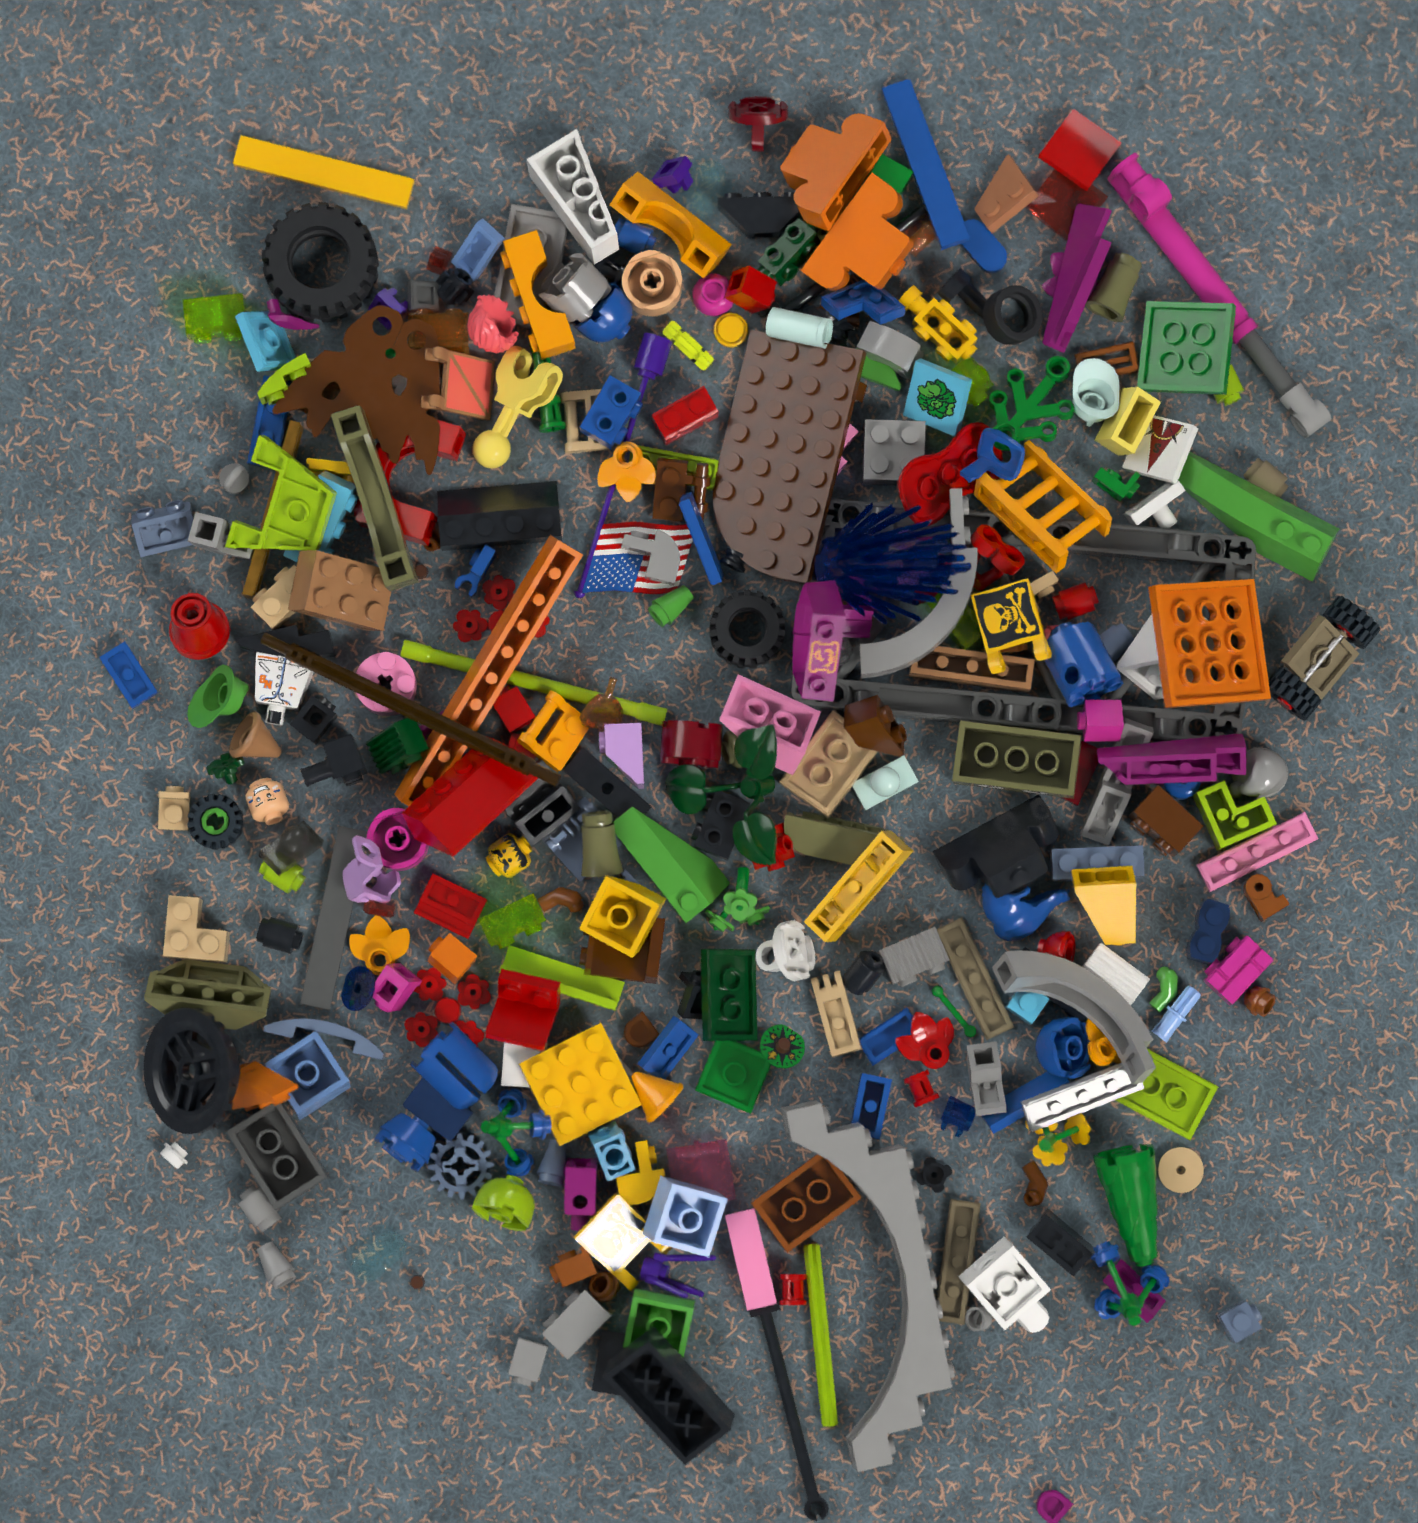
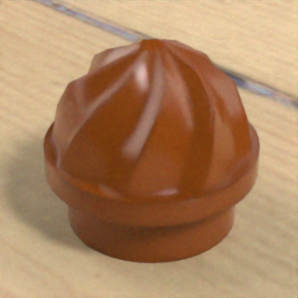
M1254 986L1244 996V1004L1250 1013L1255 1016L1259 1014L1262 1017H1265L1271 1011L1276 1000L1275 995L1271 994L1270 989L1267 987Z

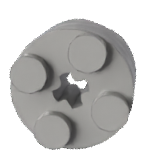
M576 253L569 256L572 261L564 266L560 262L550 271L540 287L544 292L539 293L540 298L554 312L565 313L568 322L575 320L579 322L586 321L592 315V308L596 303L605 298L611 291V286L608 284L607 279L582 253Z

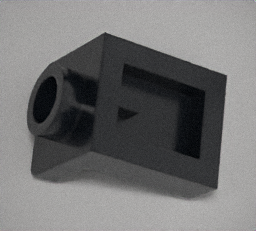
M701 971L680 972L679 979L686 985L677 1013L682 1018L702 1019Z

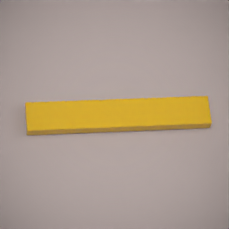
M240 135L233 165L236 167L406 210L415 182L412 178Z

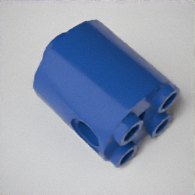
M1066 622L1058 625L1051 631L1047 642L1052 656L1044 660L1069 707L1083 705L1085 700H1102L1101 696L1107 692L1115 691L1123 685L1120 673L1092 623L1080 622L1072 624L1071 622Z

